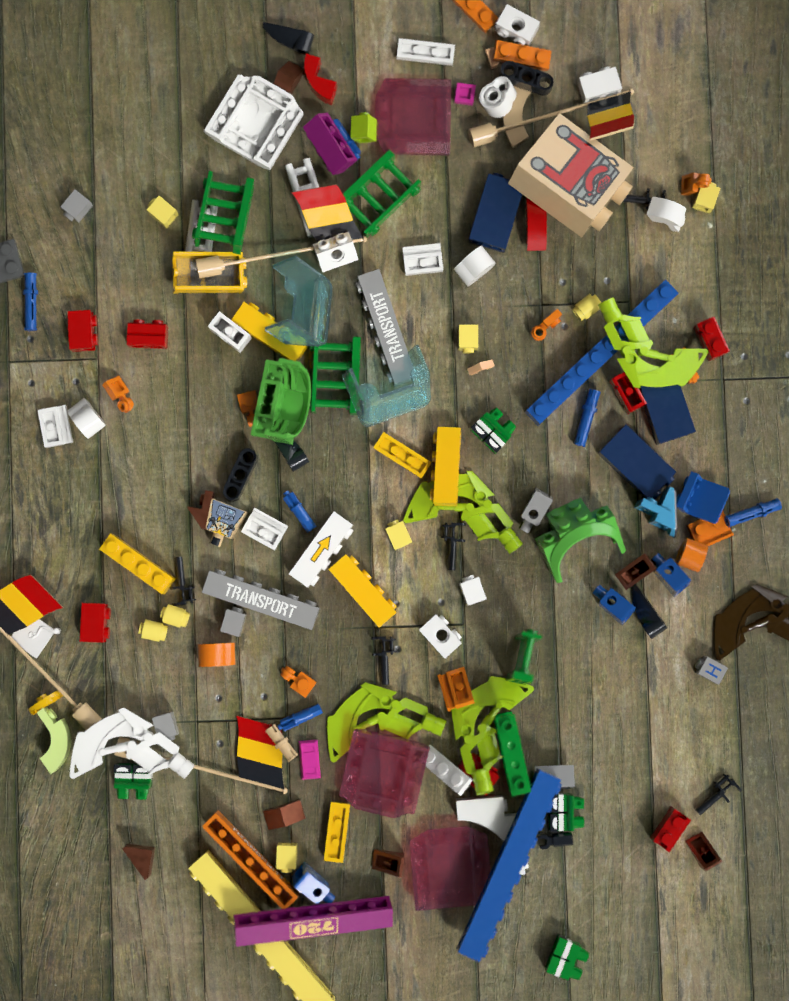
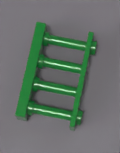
M390 149L343 193L350 212L367 228L364 231V236L367 238L370 235L374 236L380 230L379 226L411 196L415 197L421 191V181L419 179L413 184L394 165L395 154ZM385 169L389 170L408 189L400 197L382 180L380 174ZM371 182L373 184L376 183L394 202L387 210L367 191V186ZM356 196H362L380 214L373 223L353 204V199Z
M209 171L208 178L204 177L203 181L205 192L197 228L194 227L192 232V239H195V247H199L202 238L230 243V246H233V253L241 255L254 192V179L247 177L246 184L239 186L213 181V171ZM211 189L240 193L243 198L242 201L233 202L211 198L210 194ZM208 205L234 209L240 213L238 218L231 219L209 215L206 212ZM204 222L232 226L233 229H236L235 235L229 236L203 231Z
M315 335V339L311 340V352H314L312 397L309 409H311L312 414H316V407L346 408V410H350V415H358L361 337H353V342H349V344L320 343L319 335ZM319 350L349 351V353H352V361H348V363L318 361ZM318 369L348 370V372H351V380H318ZM317 388L347 389V391H351L350 399H317Z
M526 629V632L522 631L515 635V640H520L521 643L515 670L507 673L506 681L523 685L533 683L534 675L529 674L530 670L528 668L533 643L542 639V635H538V631Z
M512 711L499 713L494 718V724L501 756H503L502 761L509 792L511 791L512 796L530 793L531 787L515 714H512Z

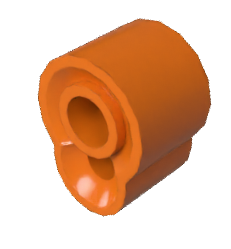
M685 538L677 552L675 563L681 567L699 572L705 561L708 545Z
M235 643L198 644L199 667L235 665Z

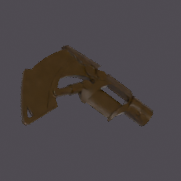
M756 584L752 586V590L746 592L730 604L722 614H717L714 631L716 659L722 660L746 641L744 633L767 626L768 633L771 634L773 632L789 641V604L783 602L788 596ZM760 611L779 613L777 617L770 614L745 626L747 617ZM719 646L724 651L721 655L719 654Z

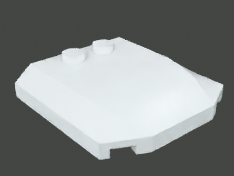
M238 75L204 132L213 140L256 165L270 170L304 113L290 93L260 76L244 77Z

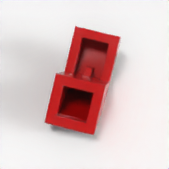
M306 54L304 68L310 89L320 100L332 105L337 91V82L319 77L321 58Z
M526 197L527 251H546L547 213Z

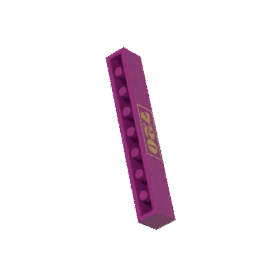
M383 896L233 915L236 947L393 927V908L390 897Z

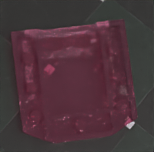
M384 79L375 96L376 139L382 148L383 154L390 149L395 155L450 156L451 79Z
M354 729L339 796L348 800L355 809L382 816L397 818L405 814H415L430 747L420 742L379 732Z
M467 826L428 829L409 841L415 911L476 905L490 873L487 834Z

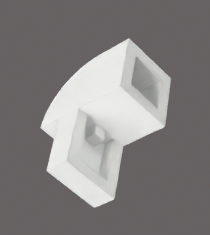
M652 197L647 215L652 221L667 224L672 231L679 232L680 227L685 222L686 208L668 199Z

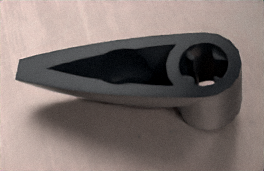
M263 22L262 28L280 44L306 55L310 53L314 39L312 33Z
M293 441V445L275 442L293 472L309 463L304 451L295 441Z
M634 584L632 586V600L635 612L643 629L653 639L668 627L637 584Z

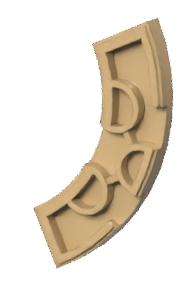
M527 75L522 77L524 81L528 82L531 80ZM514 86L517 96L512 103L509 113L503 116L504 127L523 121V107L532 92ZM524 125L505 130L512 148H515L529 138Z

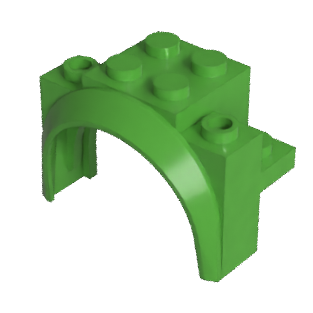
M279 358V362L265 361L251 436L293 445L294 438L305 425L311 401L310 376L307 372L308 370L301 362Z
M581 498L546 513L552 531L535 538L549 572L556 583L562 582L560 563L564 554L582 539L595 535H606L611 537L613 544H618L621 554L626 551L615 516L609 507L603 506L590 512Z

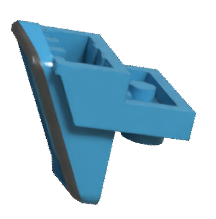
M669 486L664 489L659 502L649 497L637 501L634 508L651 516L649 524L667 531L669 536L676 538L677 494L673 487Z

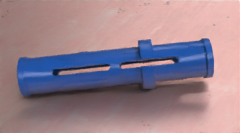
M24 273V330L37 331V274Z
M589 389L586 403L582 407L583 413L573 443L577 446H586L594 413H597L598 410L596 407L601 394L600 391Z
M778 498L766 503L760 502L751 508L724 516L726 526L731 527L757 517H766L771 512L781 510L782 505Z

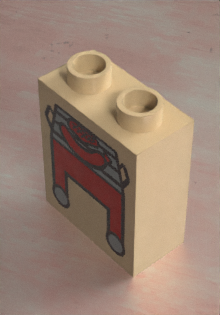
M559 113L519 162L508 184L582 238L591 226L597 231L603 228L613 214L612 211L606 208L611 200L620 205L629 194L633 186L625 180L634 167L597 140L589 141V134Z

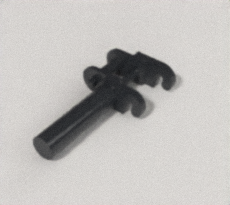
M647 188L646 196L627 195L623 202L647 204L645 209L648 211L652 200L649 197L650 188ZM666 190L662 191V198L664 199L666 196Z
M445 523V525H441L444 527V535L441 538L444 541L450 539L448 570L455 571L457 542H465V539H455V527L466 526V523H451V525ZM448 527H452V537H448Z
M175 557L178 586L170 587V590L180 589L182 600L179 603H172V605L187 604V601L193 603L196 599H193L192 589L195 587L188 585V588H185L182 557ZM184 590H188L189 599L185 600Z
M386 636L371 637V640H382V653H372V656H381L382 685H389L387 653L393 655V652H397L394 650L393 643L396 639H393V636H390V639H386ZM385 641H389L390 650H385Z
M723 774L724 777L719 782L714 781V787H718L719 790L695 810L699 815H702L721 797L729 803L730 801L724 795V791L731 785L735 786L739 792H742V789L733 779H729V775ZM727 780L729 784L722 789L720 785Z

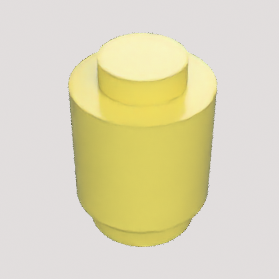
M588 294L575 304L572 310L580 321L587 320L600 310L598 304L601 301L595 294L593 296Z
M170 604L167 607H163L160 618H163V623L179 628L181 626L186 627L190 617V613L186 612V609Z
M146 619L144 623H140L138 634H142L141 638L157 642H160V640L165 641L168 626L161 622Z

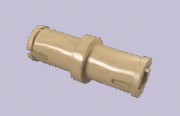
M276 724L265 731L276 744L275 748H279L288 762L299 755L289 744V739L284 737L277 728Z

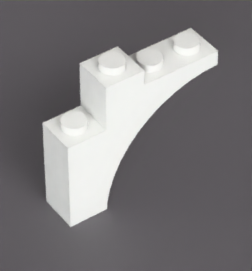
M502 795L456 798L458 820L481 824L496 833L503 841L505 840L516 816V813L504 814V811H508L507 799L503 800ZM528 863L525 867L522 866L521 875H524L525 869H528Z

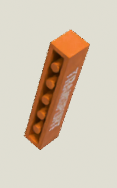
M219 810L203 824L202 828L281 909L288 908L299 897L300 893Z

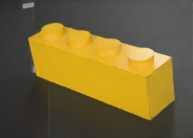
M243 302L231 321L287 360L299 361L308 348L307 339L298 333L296 336L290 332L291 329L285 324L281 323L279 325L274 322L275 318L270 314L259 312L260 308L255 304Z
M437 427V432H434L433 444H436V451L432 453V462H435V470L431 471V481H434V489H430V500H433L434 506L457 507L461 428Z
M110 533L99 548V550L161 594H166L176 580L175 577L114 534Z
M345 554L329 570L374 623L381 627L397 613L394 610L397 606L390 598L386 601L382 596L384 591L378 584L372 585L369 581L371 576L365 569L361 572L357 567L358 561L352 555L348 557Z

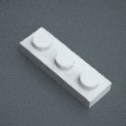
M399 38L397 59L453 66L455 45Z
M431 745L426 748L418 759L459 795H462L473 781Z

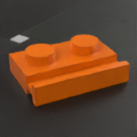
M722 511L716 524L700 519L686 525L692 539L710 546L733 536L734 534L730 527L725 524L724 511Z
M464 667L438 675L448 711L475 703Z

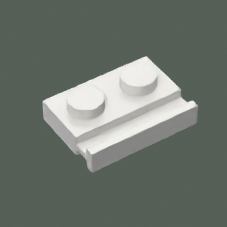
M440 243L403 247L405 276L443 272Z
M66 405L38 410L45 448L73 443Z
M254 508L241 532L275 551L288 526Z

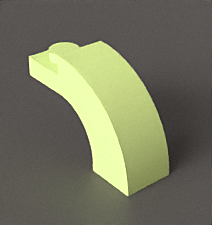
M45 707L38 711L37 714L50 732L51 744L40 760L49 773L52 774L63 765L68 757L71 748V733L65 718L57 722L55 712L51 708Z

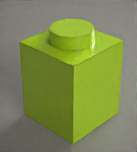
M366 112L351 116V139L359 144L376 142L377 119Z

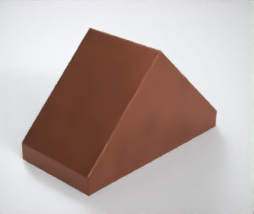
M288 61L278 70L274 85L292 95L305 69Z
M644 553L616 573L615 576L627 590L657 568L646 553Z
M300 800L263 811L268 830L287 827L306 818Z
M703 832L686 841L699 866L705 872L722 862Z
M128 843L122 850L144 880L148 879L152 872L155 847Z
M374 849L372 869L396 877H402L404 853Z

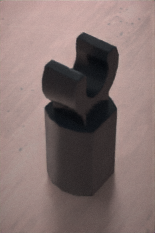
M572 832L552 834V836L547 834L538 835L539 839L545 838L547 840L545 845H539L540 849L543 850L552 845L553 847L573 845Z

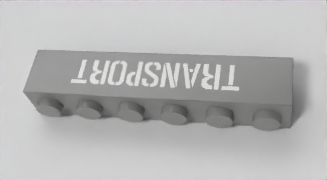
M380 269L359 275V282H356V287L359 293H363L365 299L362 300L364 310L369 311L371 316L368 318L371 329L375 328L377 335L374 336L377 347L381 346L383 351L380 357L383 365L387 364L389 371L386 374L389 383L393 382L395 387L415 380L416 374Z
M216 568L214 572L209 571L202 593L313 630L320 609L316 607V602L307 599L305 603L298 601V596L289 593L287 596L281 595L280 590L272 587L269 590L261 588L263 584L251 581V584L243 582L244 578L233 575L232 578L225 576V571Z

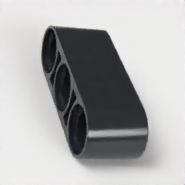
M506 61L501 66L499 76L507 77L515 87L541 96L548 95L552 90L554 80L548 73L513 61ZM510 69L513 74L506 75L504 71ZM527 75L531 80L527 82L522 77ZM543 81L547 82L549 87L544 88L540 83Z
M246 448L240 452L223 488V495L229 501L239 500L258 461V455L254 450ZM252 453L254 455L253 460L249 463L245 462V454ZM239 470H244L246 474L242 480H237L236 473ZM235 487L237 489L235 497L228 496L229 488Z

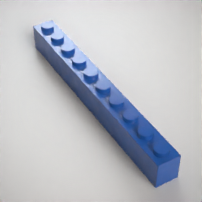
M665 279L627 316L641 317L640 321L644 327L679 293ZM621 323L615 326L617 333L622 341L628 342L626 333ZM608 335L599 341L526 410L525 413L537 426L619 351L614 350Z
M539 768L536 769L530 782L531 792L524 795L456 947L458 953L478 962L487 955L489 949L487 946L490 939L493 940L497 931L495 928L498 921L501 922L504 917L505 910L503 909L505 904L509 903L512 899L513 892L511 891L514 884L517 885L520 881L522 866L525 867L529 860L528 853L537 843L536 835L545 825L546 820H544V817L553 807L554 802L552 799L561 789V779Z

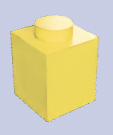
M712 182L708 188L699 187V192L696 194L692 208L710 214L714 209L720 188L716 187V184Z
M160 196L153 198L148 204V213L166 229L179 215L177 210Z
M459 325L458 350H463L465 354L474 353V350H478V325Z
M397 519L387 524L388 528L385 530L394 550L412 543L403 521L399 522Z
M298 843L277 844L276 869H281L283 873H291L292 870H296Z

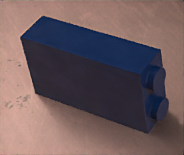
M499 173L488 174L468 243L505 253L522 194L508 184L509 179L503 178L504 176Z
M640 386L639 390L647 403L643 407L656 445L696 432L681 386Z
M628 425L623 426L597 453L645 499L649 497L655 500L662 493L660 489L664 485L669 486L675 479L673 475L676 471Z

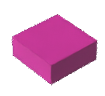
M457 83L454 103L473 106L476 85Z

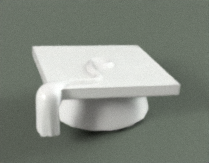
M39 619L30 626L14 632L11 637L26 652L37 659L53 634H60L61 629L58 627L53 629Z

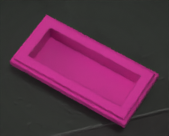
M318 739L298 741L301 780L321 778Z

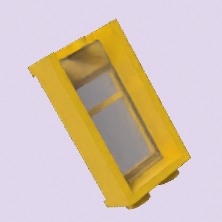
M173 252V294L242 293L244 288H247V277L243 274V269H246V262L225 266V270H222V275L199 279L195 260L219 256V259L229 262L245 259L243 258V252H241V255L234 254L233 252Z

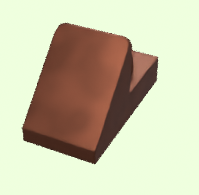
M205 490V494H201L199 505H202V509L187 506L201 529L206 530L211 500L215 496V493Z

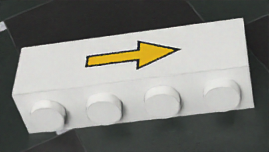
M333 512L289 575L307 588L310 585L314 587L320 578L318 576L321 570L325 571L331 563L329 559L332 554L337 555L342 548V545H340L344 538L348 540L354 530L351 529L353 525L336 512Z

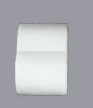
M500 76L482 88L479 100L490 116L500 118L511 110L517 92L507 77Z
M480 246L467 255L454 270L464 283L470 286L486 274L496 263L486 250Z
M85 398L67 410L72 421L88 439L106 426L102 418Z

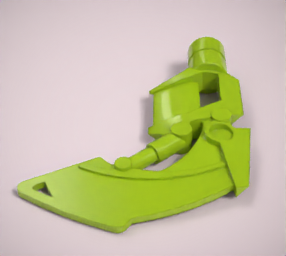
M614 297L598 304L607 323L604 329L614 350H619L623 358L616 359L635 388H640V386H685L708 354L707 349H675L673 355L651 349L653 342L648 338L640 321L641 317L622 315ZM618 321L621 323L629 342L620 339L613 324L614 322ZM698 353H702L700 359H698ZM639 356L664 360L666 363L661 367L654 366L643 361Z
M466 471L467 474H459L458 496L472 500L479 505L477 508H474L472 503H457V507L434 506L433 500H430V489H434V481L421 483L403 519L404 523L436 518L439 510H455L463 512L461 519L466 521L478 537V541L498 539L509 554L523 545L511 528L513 525L512 520L500 504H492L488 497L494 496V494L473 471ZM412 510L413 518L409 519L408 517ZM485 514H495L505 529L498 532Z
M491 676L488 682L472 690L474 704L451 709L455 739L463 738L464 745L460 748L466 773L472 775L477 795L494 791L489 770L496 762L503 758V756H500L495 737L496 729L490 727L491 723L501 708L510 711L534 691L533 686L506 681V678ZM521 687L527 688L528 691L524 692ZM485 706H494L478 726V734L474 735V726L478 714ZM476 745L478 746L483 768L475 770L471 751Z
M365 682L361 685L362 688L352 694L338 708L334 715L328 717L327 723L330 760L334 763L359 741L357 733L369 726L372 727L378 723L380 730L389 731L405 738V741H407L414 733L421 729L441 736L447 720L428 713L427 706L408 698H403L401 701L393 699V696L397 693L396 691ZM378 708L390 710L388 714L383 711L357 725L358 717L366 711ZM407 708L424 717L422 722L419 723L398 713ZM333 748L338 753L336 757L334 756Z

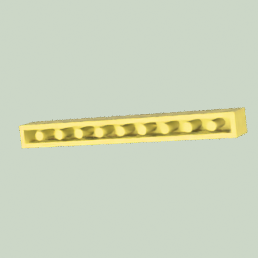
M209 850L190 865L189 874L195 881L199 880L202 883L204 892L208 896L212 895L214 897L216 906L221 911H226L229 915L228 919L233 925V915L261 911ZM288 941L254 944V950L267 959L266 963L270 969H275L280 974L279 979L284 985L288 984L293 989L291 992L297 1000L335 1001V996Z

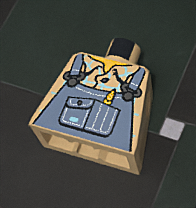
M212 499L206 523V530L213 532L210 543L220 547L224 536L233 539L248 512Z

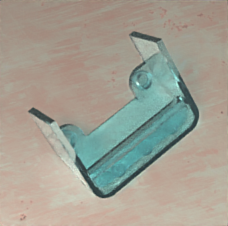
M297 256L273 264V269L285 276V290L294 297L291 320L288 318L265 327V331L288 345L319 347L326 344L332 300V284L330 280Z
M415 345L408 352L413 366L410 372L412 384L379 395L376 387L372 384L367 383L359 386L352 368L343 374L342 378L358 418L364 426L371 427L429 404L431 400L430 372L419 345Z

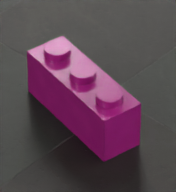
M328 112L317 114L303 126L307 138L313 143L317 154L321 156L327 170L332 175L343 173L357 161V158Z

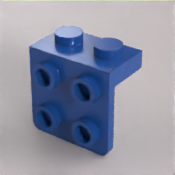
M691 471L690 475L685 478L682 494L680 493L677 496V508L683 513L716 524L730 495V490L727 487L702 479L698 473Z

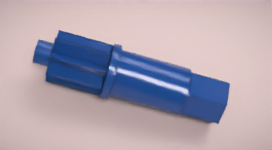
M339 119L333 120L357 160L360 159L359 154H361V151L354 140L351 139Z
M289 491L283 493L285 495L283 500L305 531L308 533L317 527L293 492L289 493Z
M319 703L281 719L280 724L277 726L279 730L287 731L322 714V709Z

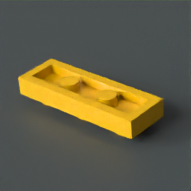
M385 432L382 433L373 449L422 479L432 463Z
M331 801L324 861L343 863L350 811L349 803Z

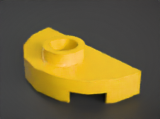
M58 690L48 696L45 693L36 699L37 703L28 710L31 715H35L42 708L62 698L63 695Z

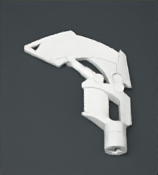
M125 708L119 709L118 713L98 721L85 732L77 734L70 765V777L72 779L103 764L102 756L126 751V758L138 763L149 772V775L169 767L185 779L195 766L178 753L179 746L160 732L153 734L151 731H148L147 729L153 725ZM127 736L141 741L138 744L135 740H130L105 748L107 741L114 737ZM159 744L173 756L171 759L166 760L149 746ZM75 764L79 770L76 773L74 772Z

